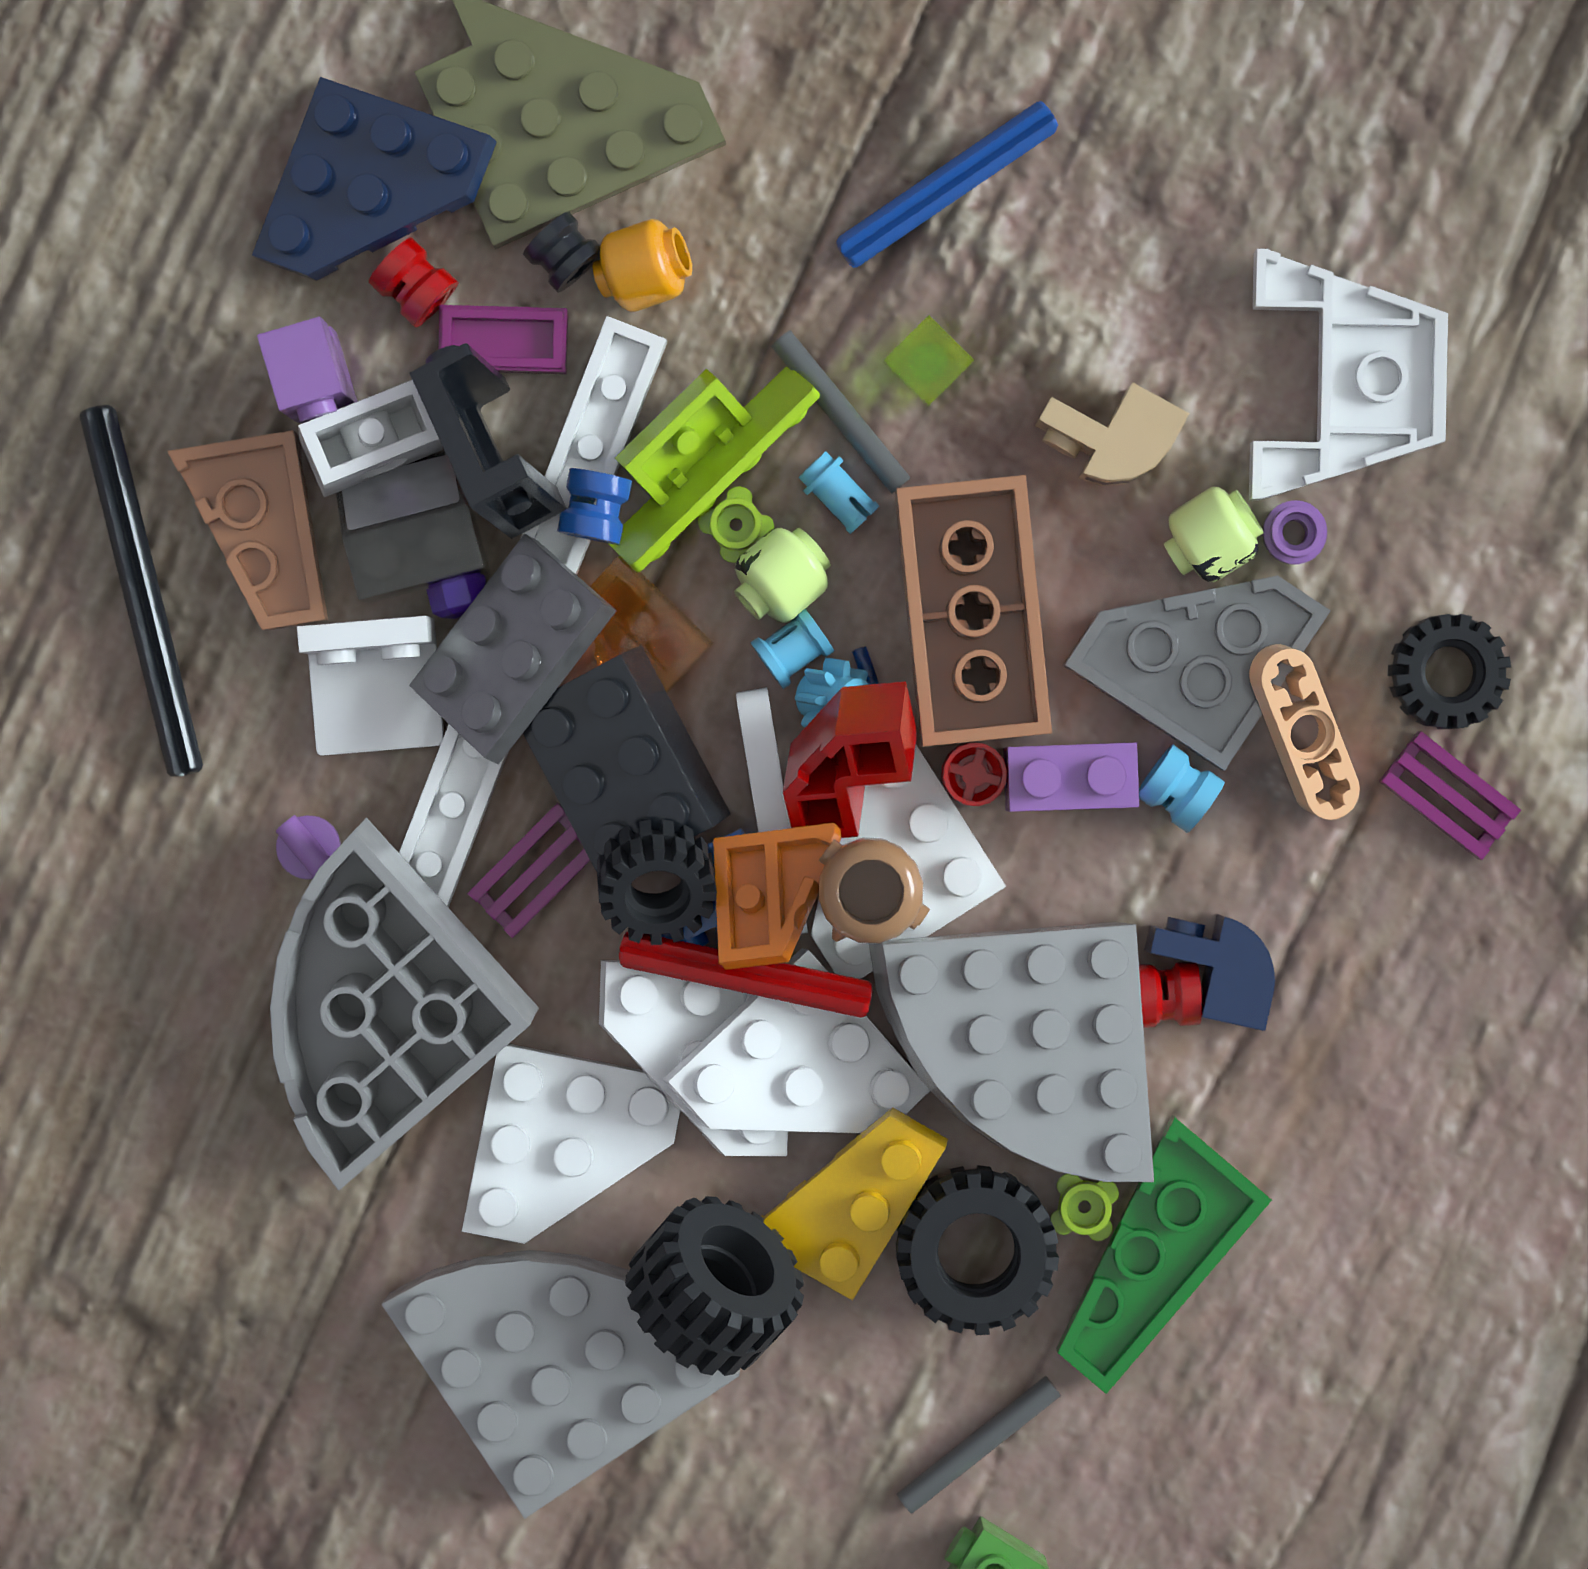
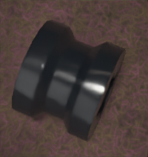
M568 211L558 216L539 232L522 254L532 265H541L549 273L548 282L559 293L576 282L592 267L593 262L600 258V245L596 240L585 239L578 231V221Z

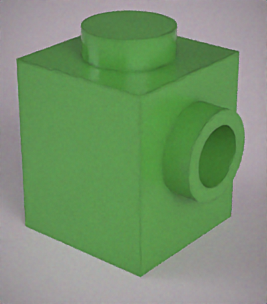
M982 1516L979 1517L972 1530L963 1526L958 1531L944 1557L946 1561L951 1563L948 1569H1049L1045 1555Z

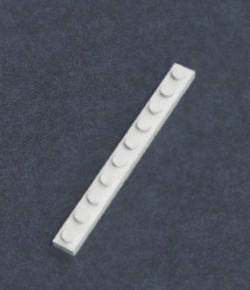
M606 316L544 476L558 488L566 508L569 506L571 496L566 488L569 468L591 470L616 476L620 464L615 457L628 445L666 347L667 340L665 338ZM560 514L522 533V536L527 534L538 540L576 575L579 572L591 541L557 532ZM451 725L447 727L399 854L448 908L508 755L507 753L499 765L484 758Z

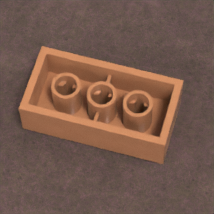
M1026 475L896 488L895 504L920 747L1051 734L1052 726ZM969 532L971 542L982 544L983 555H975L973 557L974 565H962L960 556L950 555L948 544H956L958 541L957 533ZM973 595L978 606H988L990 612L989 619H981L979 621L980 630H969L966 620H957L955 607L965 605L964 596ZM971 659H982L984 669L995 670L996 681L995 683L986 684L987 694L977 695L972 684H963L962 670L971 669L969 661Z

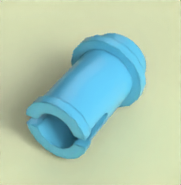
M825 451L798 478L807 486L803 492L806 495L813 492L846 527V531L851 534L879 505L876 501L873 502L839 466L843 462L842 458L838 456L834 460Z

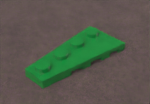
M1173 1115L1152 1154L1154 1182H1138L1056 1347L1059 1355L1105 1394L1110 1391L1272 1201L1263 1191Z

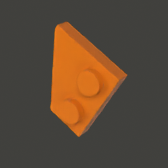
M835 823L713 838L717 890L719 964L726 970L790 961L819 893V878L825 866L819 859L834 839L839 843L841 841V831Z

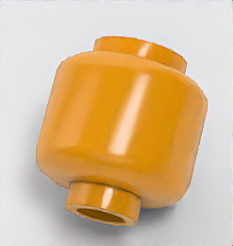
M655 218L613 231L604 236L600 245V260L594 261L592 265L595 282L603 297L609 298L613 296L622 308L630 312H636L676 298L684 290L685 278L692 275L690 253L683 236L677 228L668 229L665 224Z

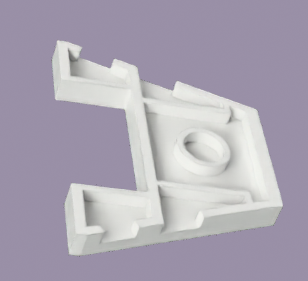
M1256 249L1253 266V310L1319 312L1317 442L1252 441L1250 443L1249 500L1259 501L1445 442L1448 313L1373 286L1366 287L1333 275V272L1314 265L1307 266L1281 257L1280 253L1269 249Z

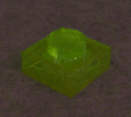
M928 315L884 359L883 363L929 407L974 362V359Z

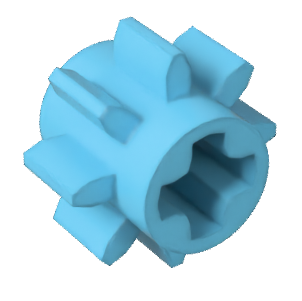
M825 658L823 670L806 668L804 671L805 676L799 682L795 695L797 708L804 716L801 725L806 727L842 687L869 685L866 682L868 672L851 668L849 661L835 658Z

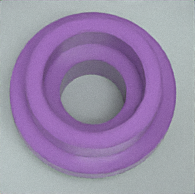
M1287 501L1276 506L1268 514L1263 524L1264 533L1262 536L1266 549L1275 559L1286 564L1297 565L1312 560L1321 552L1327 539V526L1324 517L1317 508L1304 501ZM1289 521L1300 523L1305 530L1304 540L1299 545L1289 544L1283 537V528Z

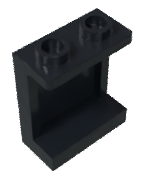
M469 344L443 347L433 352L426 359L425 365L409 373L464 495L474 511L509 538L513 539L567 509L558 488L519 454L503 461L481 414V408L508 393L510 387L506 378Z

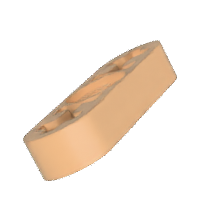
M1275 644L1267 646L1254 657L1249 670V679L1294 796L1304 810L1323 819H1339L1347 815L1356 805L1360 787L1313 662L1302 651L1286 645ZM1279 662L1293 667L1294 671L1286 676V683L1291 695L1301 699L1307 698L1305 701L1291 702L1285 688L1271 683V679L1279 674L1277 666ZM1302 716H1314L1318 723L1316 740L1305 749H1296L1291 741L1292 726ZM1318 762L1321 772L1325 776L1337 781L1338 784L1330 788L1332 799L1326 801L1316 796V793L1323 789V781L1319 771L1306 764Z

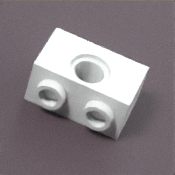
M413 380L340 408L336 412L325 414L298 425L299 440L324 497L443 449Z

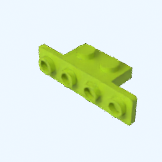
M785 367L743 407L718 378L705 369L615 457L618 463L651 498L623 524L620 545H609L635 572H641L650 562L664 555L671 542L695 518L708 512L714 505L716 498L742 473L753 468L760 460L762 453L788 428L798 424L806 415L808 408L819 399L820 393L795 370Z

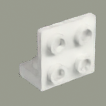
M416 616L297 626L299 652L308 654L315 742L316 751L319 755L441 745L444 738L443 718L409 686L437 649L435 620L433 618Z

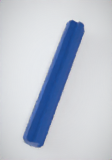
M1042 101L1034 103L840 235L836 241L839 252L851 267H859L1053 135L1058 127L1055 116Z

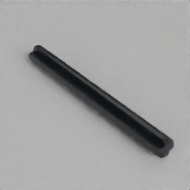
M110 405L90 407L80 413V421L166 771L170 777L191 775L202 770L203 762L117 412Z

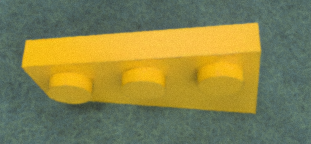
M892 1107L836 1153L835 1158L809 1180L802 1181L787 1194L786 1199L765 1216L761 1215L764 1218L763 1223L771 1230L776 1229L784 1238L781 1241L786 1249L792 1250L798 1261L794 1268L853 1301L946 1149L948 1139Z

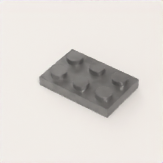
M524 534L409 686L484 758L499 765L615 614L616 610L538 540Z

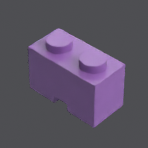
M320 316L257 335L279 411L297 423H305L357 402L338 334L331 326L328 327L327 323Z
M1137 743L1003 747L1004 762L1007 768L1005 785L1006 811L1139 807Z

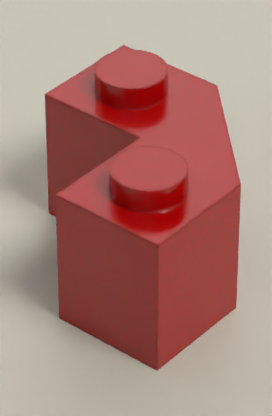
M906 681L842 687L791 742L783 787V796L791 828L835 823L841 831V838L858 837L865 785L911 782L917 730Z

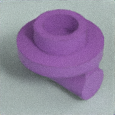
M294 815L275 831L279 835L276 851L281 865L291 875L301 879H313L318 869L341 845L336 829L328 821L317 816L296 817Z

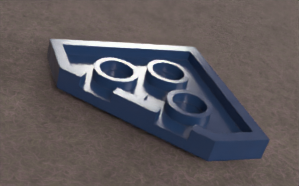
M320 77L252 256L262 262L317 281L339 270L337 265L367 250L373 253L417 231L416 225L446 210L452 213L474 202L497 141L486 133Z

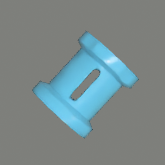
M806 609L767 639L763 640L757 637L750 642L782 689L791 684L790 676L820 655L827 657L835 651Z

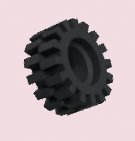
M1444 614L1429 617L1419 621V624L1409 627L1402 634L1403 639L1401 642L1394 645L1391 652L1394 655L1393 663L1388 665V676H1392L1393 686L1389 688L1393 698L1398 697L1402 705L1399 708L1406 715H1412L1417 719V723L1424 726H1432L1437 729H1460L1482 722L1489 717L1487 714L1491 710L1499 708L1504 701L1500 698L1503 690H1509L1511 679L1506 678V668H1511L1510 656L1504 657L1501 648L1506 645L1501 637H1494L1490 632L1492 627L1483 621H1474L1472 616L1464 614ZM1442 647H1454L1461 650L1467 655L1472 664L1473 675L1469 686L1464 692L1454 697H1445L1436 693L1429 686L1425 675L1428 659L1436 650Z
M662 819L660 830H651V820L639 821L640 833L635 835L629 826L619 830L620 844L609 838L604 844V855L599 854L597 861L598 897L601 913L605 921L611 919V928L619 935L628 927L629 940L640 943L643 933L650 934L651 945H662L661 934L666 933L671 934L673 943L683 940V927L685 926L693 933L697 932L702 928L701 916L709 919L714 911L713 901H716L717 897L712 854L708 853L707 843L701 836L694 840L693 829L686 825L682 826L678 834L674 833V824L670 820ZM653 871H666L676 874L681 878V882L677 886L662 893H645L633 888L631 885L637 877Z

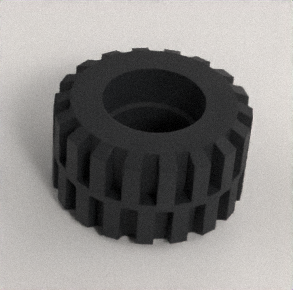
M977 1165V1169L965 1170L963 1166L950 1169V1174L941 1178L935 1175L926 1181V1187L917 1194L897 1227L898 1236L895 1245L901 1280L905 1284L907 1294L914 1304H918L923 1309L924 1315L934 1323L938 1320L946 1323L948 1330L962 1334L963 1329H971L975 1331L976 1336L990 1335L989 1329L1002 1326L1003 1331L1015 1327V1320L1023 1314L1029 1318L1039 1309L1036 1303L1042 1295L1048 1297L1053 1287L1051 1281L1053 1271H1058L1059 1256L1056 1250V1244L1058 1243L1056 1231L1049 1214L1037 1195L1028 1185L1024 1186L1020 1183L1016 1176L1006 1171H1003V1173L992 1171L990 1166ZM970 1214H987L1000 1219L1010 1230L1014 1241V1255L1009 1266L997 1278L982 1284H966L953 1279L943 1269L938 1255L939 1241L946 1228L957 1219Z
M705 1196L702 1201L692 1198L686 1200L680 1207L677 1206L632 1257L629 1263L631 1269L626 1274L625 1286L632 1291L627 1297L630 1309L639 1314L640 1318L637 1323L644 1333H650L655 1338L656 1342L654 1345L663 1353L669 1351L676 1356V1362L682 1366L689 1368L693 1364L697 1366L700 1373L712 1376L717 1370L724 1376L735 1374L740 1368L746 1370L798 1316L797 1311L802 1307L804 1295L799 1291L804 1286L802 1273L794 1268L798 1261L792 1250L786 1249L781 1241L784 1238L776 1229L771 1230L763 1223L764 1218L754 1211L751 1214L744 1211L741 1204L731 1200L723 1204L718 1197Z

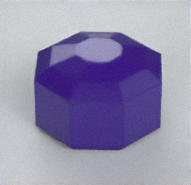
M476 572L428 585L429 588L426 591L432 614L443 619L461 618L487 584L486 576L481 572Z

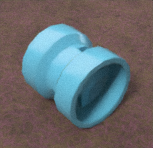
M1172 744L1143 780L1139 787V799L1150 807L1160 805L1165 807V810L1170 813L1171 822L1188 833L1215 801L1225 781L1209 770L1200 772L1196 768H1192L1189 756Z

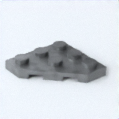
M1278 575L1104 610L1097 613L1063 666L1221 771H1225L1262 715L1249 679V670L1254 657L1265 647L1275 644L1286 645L1304 652L1331 610ZM1279 662L1277 664L1279 674L1271 679V683L1281 687L1293 667Z

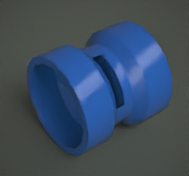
M569 468L566 488L571 496L568 508L560 513L557 532L578 538L620 545L623 524L619 520L621 505L629 501L632 480L591 470Z

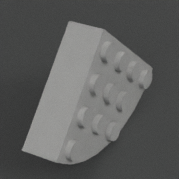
M367 817L318 869L296 907L277 956L270 1004L273 1058L279 1081L284 1083L288 1102L295 1114L293 1120L308 1151L338 1190L343 1188L529 1027L539 1009L533 1000Z
M1110 922L895 939L879 944L868 943L876 991L888 1023L892 1025L898 1042L907 1054L906 1058L920 1080L955 1117L993 1144L1057 1172L1104 1182H1154L1136 924Z
M535 1250L505 1252L502 1255L482 1256L471 1260L466 1259L433 1269L390 1292L381 1304L524 1519L740 1376V1369L735 1374L724 1376L718 1370L713 1376L699 1372L697 1366L692 1364L689 1368H686L677 1363L676 1356L669 1351L663 1353L654 1345L656 1342L655 1338L650 1333H644L638 1325L639 1314L630 1309L627 1297L632 1291L625 1286L626 1274L630 1271L628 1269L575 1254Z

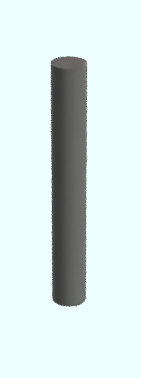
M789 330L771 345L773 350L790 370H795L820 393V397L816 401L890 493L893 494L896 488L902 487L911 479L909 474L792 331Z
M1044 1376L897 1493L898 1498L906 1509L913 1514L1061 1397V1394L1049 1378Z

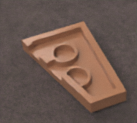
M291 430L167 451L196 502L194 503L204 522L208 524L227 560L226 563L261 629L269 631L328 621L297 432Z

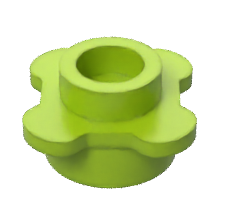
M740 486L731 488L727 493L726 500L718 504L715 509H710L698 518L700 530L704 534L712 535L721 547V557L730 563H736L749 547L770 530L774 529L771 517L761 515L752 503V493L747 488ZM733 519H740L743 525L740 530L734 531L731 529L730 522Z
M1063 1174L1056 1183V1188L1060 1193L1058 1208L1050 1216L1055 1231L1061 1235H1067L1072 1231L1081 1235H1089L1094 1241H1102L1108 1238L1113 1230L1112 1223L1109 1221L1112 1214L1111 1204L1119 1197V1191L1115 1183L1087 1181L1080 1179L1076 1175ZM1088 1201L1091 1206L1090 1210L1085 1213L1081 1212L1078 1208L1080 1202Z

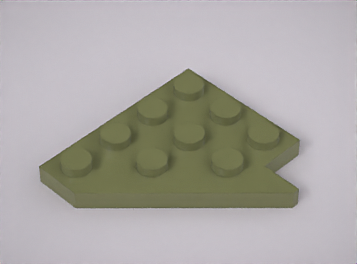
M452 0L472 45L414 71L434 116L486 133L497 141L473 202L495 250L546 227L565 212L569 211L573 215L726 145V140L699 82L482 0Z

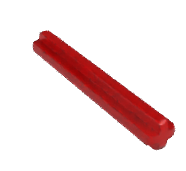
M628 931L625 932L619 948L618 958L620 965L629 969L859 1018L866 1017L871 1005L873 986L867 980L787 963L726 970L719 964L718 949L683 941L673 943L672 939L662 937V945H651L650 934L643 933L640 943L629 940Z

